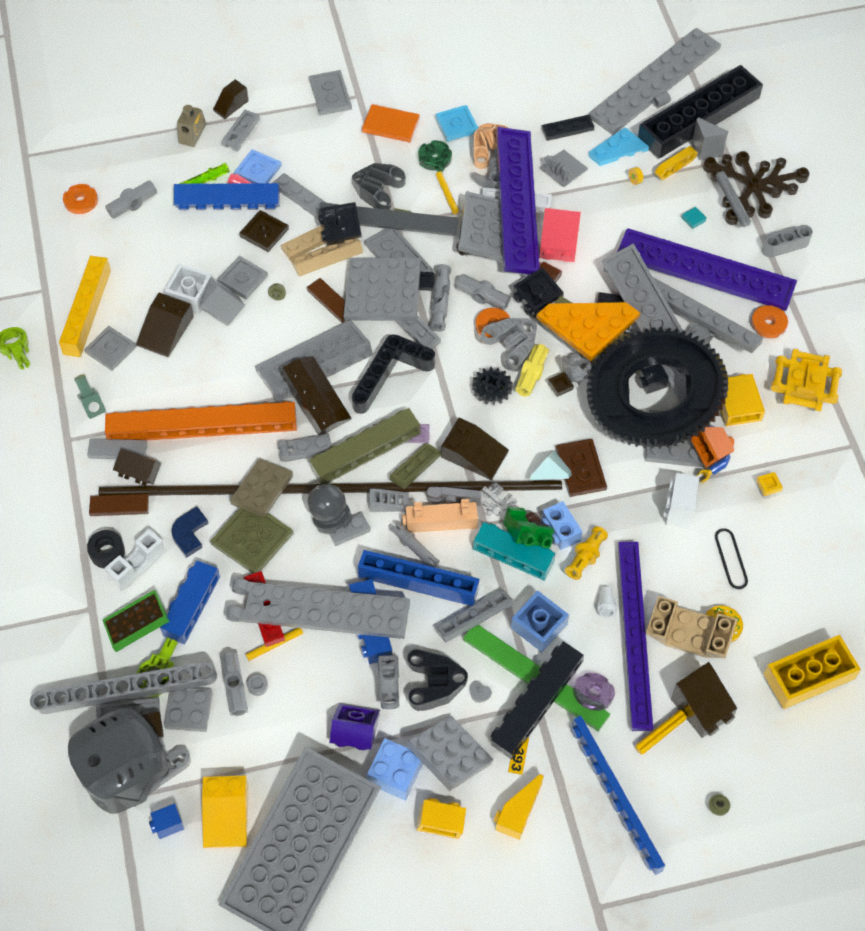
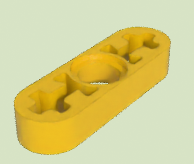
M691 146L685 148L660 164L655 174L661 180L668 178L691 163L696 158L698 152Z

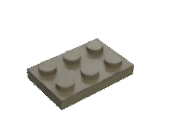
M259 458L230 499L231 505L265 518L292 479L293 471Z

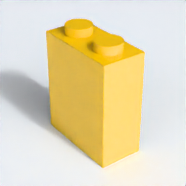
M740 374L728 377V397L726 398V404H723V410H720L725 426L762 421L765 409L753 374Z

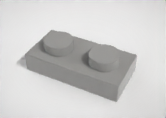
M363 513L352 517L351 522L345 529L342 526L340 529L335 530L336 533L329 534L333 544L338 546L371 532V529Z

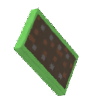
M156 590L151 591L102 620L115 652L170 622Z

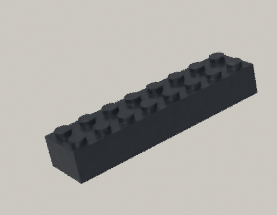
M739 65L639 125L638 138L647 144L649 149L660 159L693 139L697 118H701L714 125L720 123L758 100L763 83L742 65Z

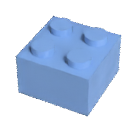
M384 738L366 775L367 780L381 786L382 791L406 801L423 763L409 748Z

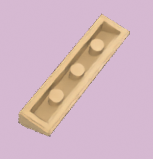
M357 238L344 240L345 243L325 246L292 258L290 261L297 275L302 276L362 254L363 249L360 240Z

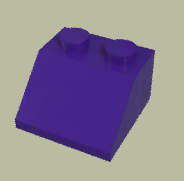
M339 703L332 719L329 743L335 744L338 747L350 746L356 747L358 750H371L375 740L380 710Z

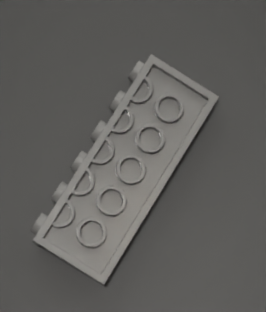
M349 320L256 365L255 369L273 393L274 400L279 402L293 395L281 375L282 367L299 358L314 356L325 376L329 377L372 356L373 353L370 341L354 322Z

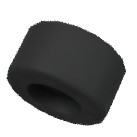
M101 530L90 537L87 543V552L94 565L99 568H105L119 555L124 558L125 547L119 534L112 530ZM103 546H113V549L110 552L99 553V550Z

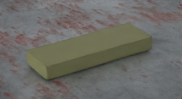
M426 442L390 475V481L405 489L441 456V451Z

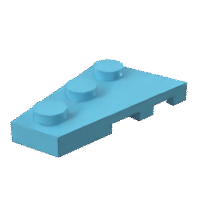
M625 127L589 151L588 157L599 166L618 161L619 158L624 156H634L635 153L640 151L643 153L647 152L649 146Z

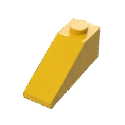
M539 774L507 801L502 811H497L494 822L497 823L496 831L518 840L521 839L542 786L544 775Z

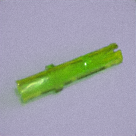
M226 162L214 168L210 167L207 171L179 184H204L211 180L215 181L218 177L230 173Z

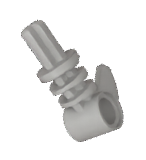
M494 149L493 158L489 161V176L473 172L472 178L482 187L499 189L497 149Z

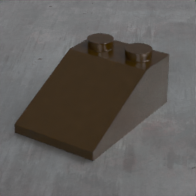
M159 292L150 305L136 345L169 358L194 317L192 305Z
M460 417L441 445V458L491 481L509 452L508 448L480 427Z

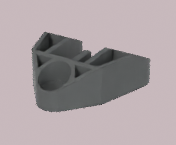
M373 163L355 172L352 176V185L359 197L377 209H391V198L383 191L384 185L402 188L406 183L404 171L392 164ZM396 177H400V178H402L403 180L399 181V180H396L395 178H396ZM383 201H384V202H387L388 204H387V205H382V204H380V202H383Z

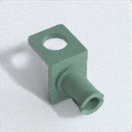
M80 375L76 377L74 381L80 391L77 394V398L81 401L88 418L92 419L105 413L106 409L98 392L94 388H90L86 376ZM97 402L99 404L98 411L91 412L89 410L90 403Z

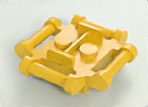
M793 348L791 359L781 355L776 357V371L774 381L771 383V390L784 394L783 404L789 405L791 403L814 408L815 411L821 412L823 402L830 404L838 402L839 396L837 391L839 378L842 376V369L839 367H828L830 355L824 354V356L801 352L799 349ZM784 367L788 368L785 385L781 383ZM827 376L832 377L829 394L824 393Z

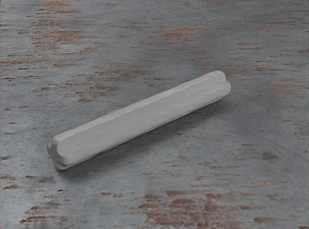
M724 171L718 172L716 179L741 226H749L751 220Z

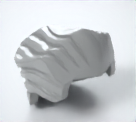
M573 353L569 357L562 356V372H565L571 382L588 379L590 370H592L590 360L581 358L578 353Z

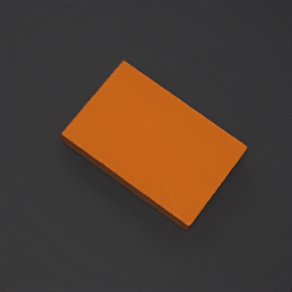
M372 104L363 124L362 132L411 142L420 119V114Z

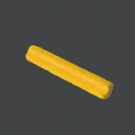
M678 710L639 741L635 749L641 755L646 753L682 724L687 718L686 714L682 710Z

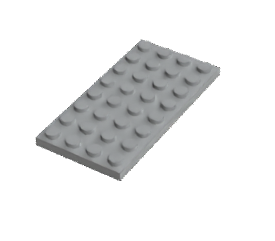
M305 747L219 906L263 931H306L379 794L381 786Z

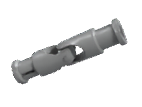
M444 264L436 267L437 278L434 280L431 309L432 322L430 328L437 332L445 330V318L448 311L451 267Z

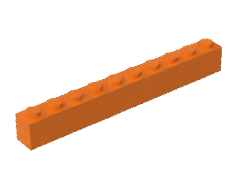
M289 401L282 403L266 402L263 404L208 406L204 408L189 407L187 409L171 408L169 410L105 414L106 438L117 440H162L297 431L295 402Z

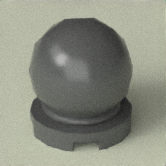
M328 483L322 484L310 492L307 501L308 510L313 517L315 527L320 533L334 534L336 533L335 530L340 529L342 526L345 529L349 525L352 514L349 506L346 504L344 493L337 486Z

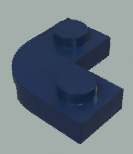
M198 507L179 517L172 526L174 543L186 558L203 548L194 532L209 524L207 518Z

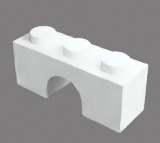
M148 529L135 541V549L130 556L123 559L119 555L104 568L108 579L123 591L166 552L163 541Z

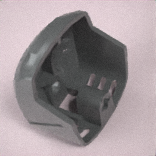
M121 708L97 718L77 731L68 742L70 764L79 781L86 789L92 801L109 814H117L145 802L153 784L159 781L168 771L166 753L159 737L147 720L131 709ZM93 758H100L99 764L93 767L89 765ZM139 764H143L144 770L140 769ZM129 769L133 771V778L130 777ZM118 775H121L123 784L119 783Z

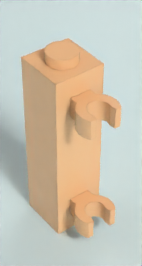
M461 499V503L422 505V502H414V506H407L406 514H402L403 526H407V530L413 533L476 529L478 527L476 502H469V499Z

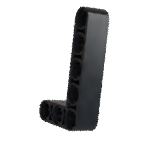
M396 334L389 335L352 394L354 412L364 414L369 410L397 361L422 371L433 370L435 367L434 350Z

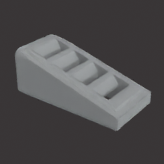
M370 489V512H405L406 507L409 506V493ZM400 498H403V505H399ZM391 499H395V504H391Z

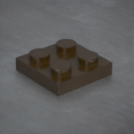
M260 210L240 231V237L269 252L289 230V225Z

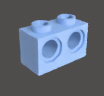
M563 501L542 511V519L540 521L542 524L550 525L549 527L554 529L552 542L560 550L581 541L582 530Z

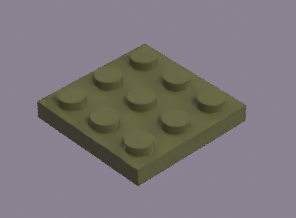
M240 508L210 540V543L213 547L254 574L260 572L294 532L269 513L263 518Z

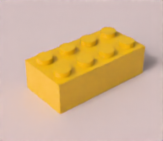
M839 634L768 664L763 675L784 710L855 680L861 668Z

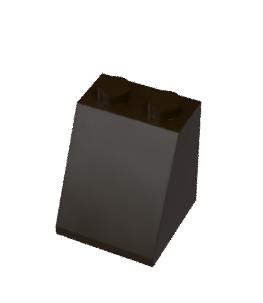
M707 662L677 682L670 699L679 710L686 714V719L701 738L706 735L712 736L723 723L725 725L731 723L735 719L734 715L738 709L710 662Z

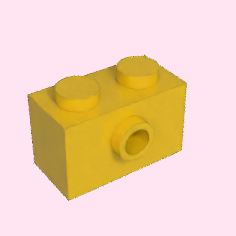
M434 798L424 799L420 805L416 831L459 839L463 834L466 808L461 807L458 803L445 804L440 803L438 799Z

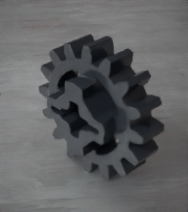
M490 367L489 371L483 368L482 373L477 372L476 377H473L472 390H474V396H479L478 401L484 399L485 404H488L489 401L493 405H495V401L501 404L502 400H508V395L512 393L513 382L511 381V376H506L505 370L499 372L500 368L493 370Z

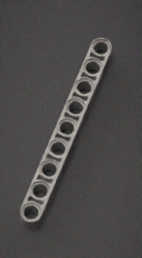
M208 662L194 663L38 691L31 696L30 705L41 714L61 712L210 685L216 681L217 672ZM210 669V675L203 678V671ZM190 673L187 681H181L184 674ZM164 677H169V682L161 685V680ZM145 680H148V686L144 689H141V683ZM128 684L127 690L120 692L121 686ZM103 688H107V693L100 696V691ZM87 691L86 697L79 700L80 694ZM66 695V700L63 703H59L60 697ZM46 699L45 704L39 707L40 700Z

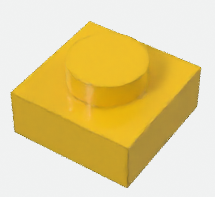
M775 472L759 476L756 479L763 496L781 492L783 489Z

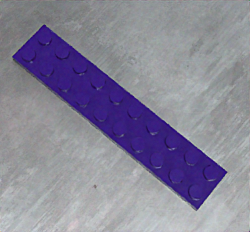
M497 127L496 140L503 271L531 275L540 269L531 131Z
M627 228L618 248V251L634 244L649 269L764 305L775 306L784 311L788 309L797 283L796 279Z

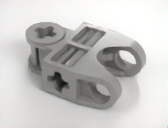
M397 655L379 656L378 675L381 708L387 710L396 709L400 706L399 659Z

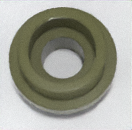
M275 283L269 287L268 294L274 300H283L286 296V290L282 284Z
M716 794L709 800V810L717 816L726 815L730 810V801L726 796ZM716 802H722L723 807H718Z

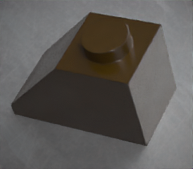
M233 80L222 89L213 111L223 119L228 118L249 102L247 87L238 80Z

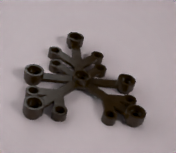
M740 151L735 158L736 165L743 167L746 176L734 170L731 163L732 156L729 154L722 156L721 163L724 166L718 164L713 157H708L703 163V170L711 173L712 181L718 182L714 175L724 171L728 178L732 177L745 183L746 190L738 198L749 218L753 217L755 213V208L750 206L748 202L752 192H754L760 205L758 209L759 217L767 219L771 217L773 208L771 204L766 202L762 191L770 194L773 198H779L782 190L787 191L790 195H795L798 191V185L795 183L788 185L783 181L795 179L799 183H805L810 175L809 170L805 167H801L793 173L778 175L787 163L786 159L780 157L776 160L775 167L767 178H762L769 171L770 163L762 161L758 172L754 175L749 164L750 156L746 151ZM724 196L722 199V206L726 208L731 207L729 202H725L728 200L726 196ZM730 209L726 213L725 222L729 225L737 224L739 220L733 209Z

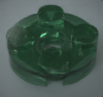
M433 140L431 143H424L418 150L419 165L428 170L443 172L452 161V151L449 149L448 144L443 141Z

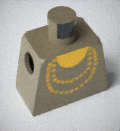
M185 105L183 107V111L177 121L179 144L195 147L206 126V121L200 108L192 107V105Z

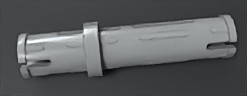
M399 521L395 523L396 527L392 525L390 531L402 540L401 543L404 546H408L427 566L435 567L434 564L436 566L439 564L440 560L415 538L413 532H409Z

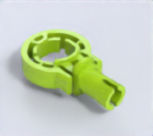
M18 327L2 330L0 332V353L7 356L10 360H12V354L20 369H25L23 364L28 368L30 361L23 351L24 348L26 353L29 352V340L26 332ZM19 337L14 343L4 344L7 340Z
M166 638L160 653L157 655L152 654L148 661L140 665L136 674L172 668L174 663L170 658L178 642ZM164 677L161 685L167 684L169 677ZM143 681L144 686H142L141 684V689H144L148 686V684H146V681Z

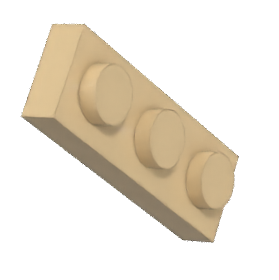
M324 225L281 245V250L289 261L327 243V241L322 239L321 231H324Z

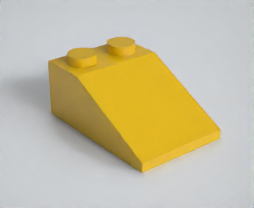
M246 776L203 777V848L247 847L249 784Z

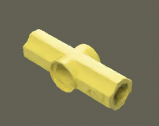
M534 345L529 359L525 360L521 377L516 386V392L520 396H531L536 382L541 378L544 363L549 354V349L545 345Z

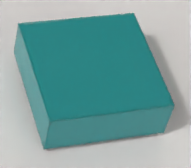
M697 207L682 214V219L692 229L706 222L707 219Z

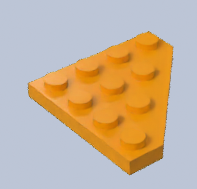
M627 302L552 303L542 309L537 314L536 319L584 357L592 361L640 317L641 313Z

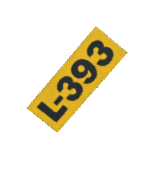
M529 737L512 760L510 759L509 773L523 775Z

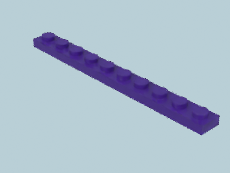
M619 542L618 553L631 731H653L639 543Z

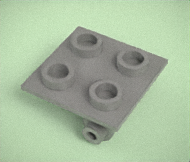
M564 149L554 157L547 155L544 158L545 164L540 167V169L563 187L588 170L584 164Z

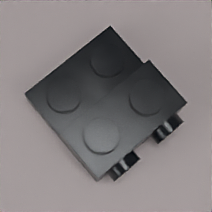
M356 202L321 208V214H318L320 225H324V231H321L323 241H327V246L345 243L344 240L362 237Z
M543 267L513 285L515 301L517 303L521 302L524 305L525 313L528 316L532 315L534 318L548 304H552L560 296H564V292Z

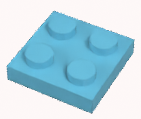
M467 105L435 113V118L447 142L473 135L478 129Z

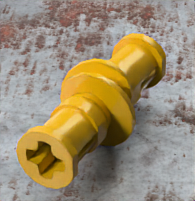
M594 526L589 538L585 542L576 545V555L573 558V562L565 568V573L570 578L579 580L582 577L583 570L588 565L596 563V559L600 557V545L608 538V533L605 529Z

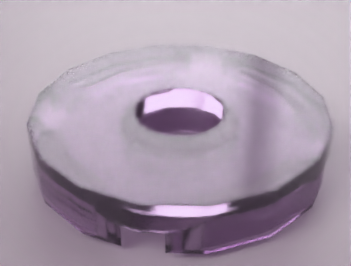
M586 673L584 676L577 678L573 688L574 697L577 702L583 707L595 711L607 709L612 704L615 696L614 686L610 685L605 676L598 673ZM589 689H596L599 694H594Z

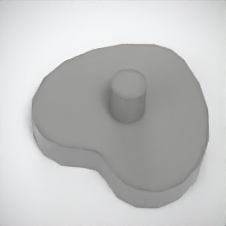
M476 681L470 688L471 698L476 703L485 702L491 697L492 690L489 687L483 686L481 682Z

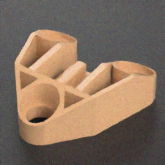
M486 123L482 124L474 132V166L476 168L484 169L489 165L487 143L490 150L493 149L494 151V149H497V127L508 128L507 126ZM479 158H483V159H485L486 161H485V162H479L478 159H479Z

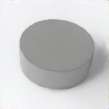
M261 674L252 675L247 681L248 691L254 696L263 695L268 689L266 677Z

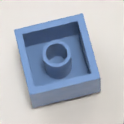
M537 590L512 617L511 629L540 652H543L568 625L569 614Z

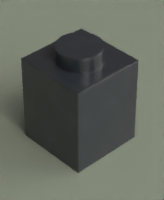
M656 364L640 370L638 384L640 388L644 389L646 394L667 388L669 377L662 364Z

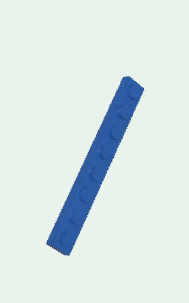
M582 716L574 718L571 728L572 734L575 739L579 738L585 757L590 758L592 762L591 767L595 775H599L603 781L601 784L605 793L610 794L612 797V805L617 813L620 812L624 819L622 822L627 832L632 833L636 849L642 851L646 867L649 871L652 870L654 875L663 872L665 864Z

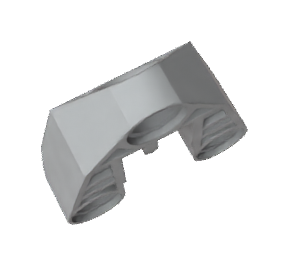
M508 318L485 326L480 334V338L484 343L493 345L513 333L504 340L505 347L511 349L519 342L522 343L507 355L505 365L511 371H518L535 345L537 324L532 319ZM526 324L530 325L533 330L528 332L523 326ZM485 333L490 334L493 338L486 337ZM509 359L515 361L517 365L511 364Z

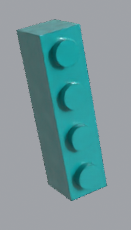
M483 522L473 541V550L545 581L554 564L556 553L549 548L517 544L509 531L506 532L494 524Z

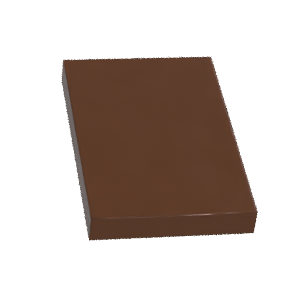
M593 439L556 445V453L572 473L569 479H564L569 497L607 490V484Z

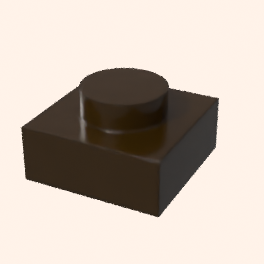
M565 372L548 379V384L557 397L574 388Z

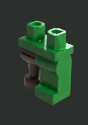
M508 506L503 525L512 537L515 538V543L524 544L525 546L551 547L554 529L549 527L550 525L540 523L539 516L534 512L526 514L524 508Z

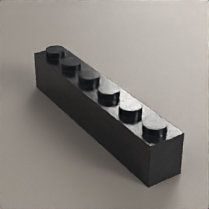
M564 641L560 646L556 645L554 647L550 660L548 662L545 661L541 665L537 678L533 677L530 680L526 693L518 696L515 701V708L505 714L501 727H496L490 736L492 738L491 745L511 760L584 662V654Z

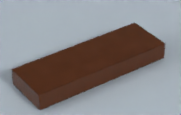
M319 278L307 286V291L341 323L346 321L344 320L345 300L324 280Z
M148 494L90 496V516L149 514Z

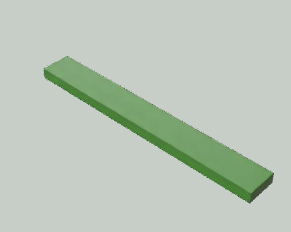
M480 625L471 628L463 637V641L527 684L533 677L537 678L540 673L539 665ZM569 685L565 686L555 700L556 704L575 717L582 716L584 722L597 732L600 731L610 717L609 712Z

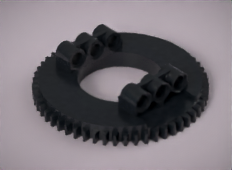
M663 327L660 328L659 332L655 328L652 329V332L645 329L643 334L638 330L637 335L630 333L631 338L623 336L624 341L617 339L618 345L611 343V349L605 348L606 354L601 353V359L597 358V364L592 365L593 370H590V376H588L586 392L589 409L594 416V420H597L599 426L602 425L603 431L607 430L609 436L613 434L614 439L620 438V442L626 441L628 445L631 443L635 444V447L643 446V448L650 447L651 449L658 447L661 449L662 446L669 448V445L674 444V446H677V443L680 442L683 444L688 439L691 441L693 436L698 437V433H704L706 427H711L710 422H715V416H720V410H723V404H726V398L728 397L727 371L725 365H723V359H720V354L716 353L715 348L711 349L710 343L705 345L704 339L699 341L698 335L693 338L690 332L686 336L685 330L679 334L677 328L674 332H671L669 327L666 332L663 330ZM664 364L678 368L685 373L687 397L675 408L665 412L649 413L636 409L630 404L629 378L638 370L650 365Z

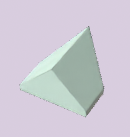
M553 451L530 476V480L569 479L572 473L559 455Z

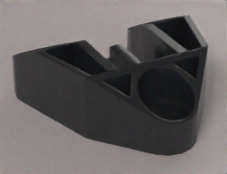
M418 649L412 650L408 654L407 663L409 668L414 672L427 674L428 687L414 688L409 693L408 701L414 710L425 711L449 704L466 686L468 682L467 671L450 658ZM413 656L420 657L422 662L414 664L411 662V658ZM457 674H462L465 679L462 682H456L453 680V677ZM413 695H420L424 700L421 703H415L412 697Z

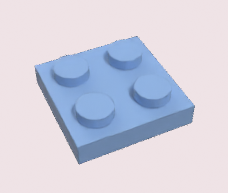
M252 149L234 171V174L237 173L252 183H269L280 169L281 161Z

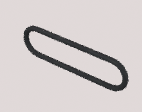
M719 529L715 534V540L729 584L735 589H743L748 584V577L734 534L729 529ZM722 531L728 532L732 537L745 578V584L742 586H736L731 581L718 540V534Z

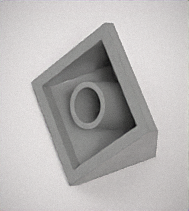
M697 118L692 144L698 152V159L705 160L708 157H722L729 131L701 118Z
M210 277L199 307L228 326L244 308L245 304L238 295L213 277Z

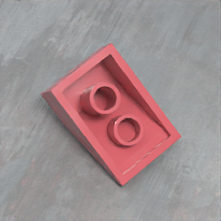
M545 208L540 258L575 262L581 212Z

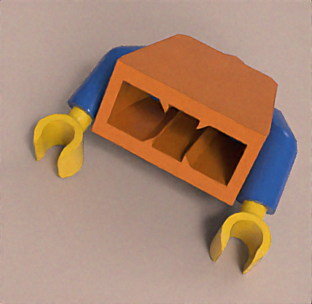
M711 425L710 428H705L704 433H698V437H692L691 441L705 468H709L697 473L696 476L700 474L705 476V479L700 483L706 482L711 474L715 475L726 468L731 458L730 454L734 452V439L731 436H727L722 427Z

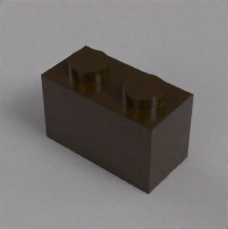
M120 449L113 471L119 472L118 476L127 480L130 477L135 478V483L146 486L147 483L154 485L161 463Z

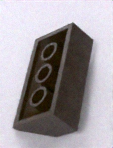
M314 356L299 358L282 367V377L318 435H324L352 419Z

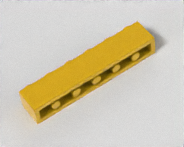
M92 255L89 257L59 340L63 355L81 357L111 272L108 258Z

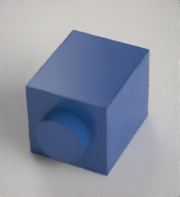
M175 804L150 813L152 821H149L153 834L157 833L159 839L185 830Z

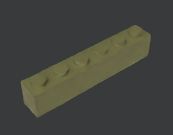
M410 408L398 411L394 416L381 420L377 425L364 429L358 435L351 436L346 441L333 445L329 450L314 455L309 460L311 470L320 484H327L420 435V423Z

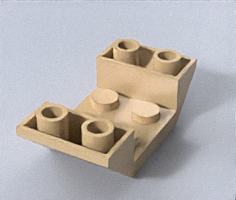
M658 596L646 634L667 647L704 658H726L738 619L717 613L716 618L678 607V601Z

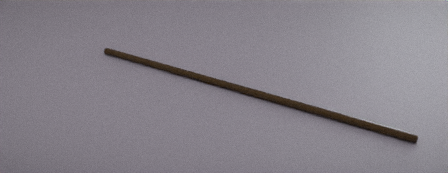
M562 481L411 483L405 489L395 483L331 484L337 486L343 493H370V489L427 492V489L430 487H448L476 491L562 490ZM288 484L282 494H310L314 488L322 484ZM240 485L99 487L98 494L99 496L148 494L149 496L234 495Z

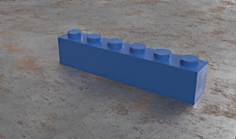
M278 183L174 184V205L179 210H189L190 207H196V210H206V207H213V210H224V207H231V210H241V207H248L249 210H258V207H265L266 210H275L276 207H280V186Z
M363 550L358 565L359 578L373 579L374 582L469 606L475 605L479 591V578Z

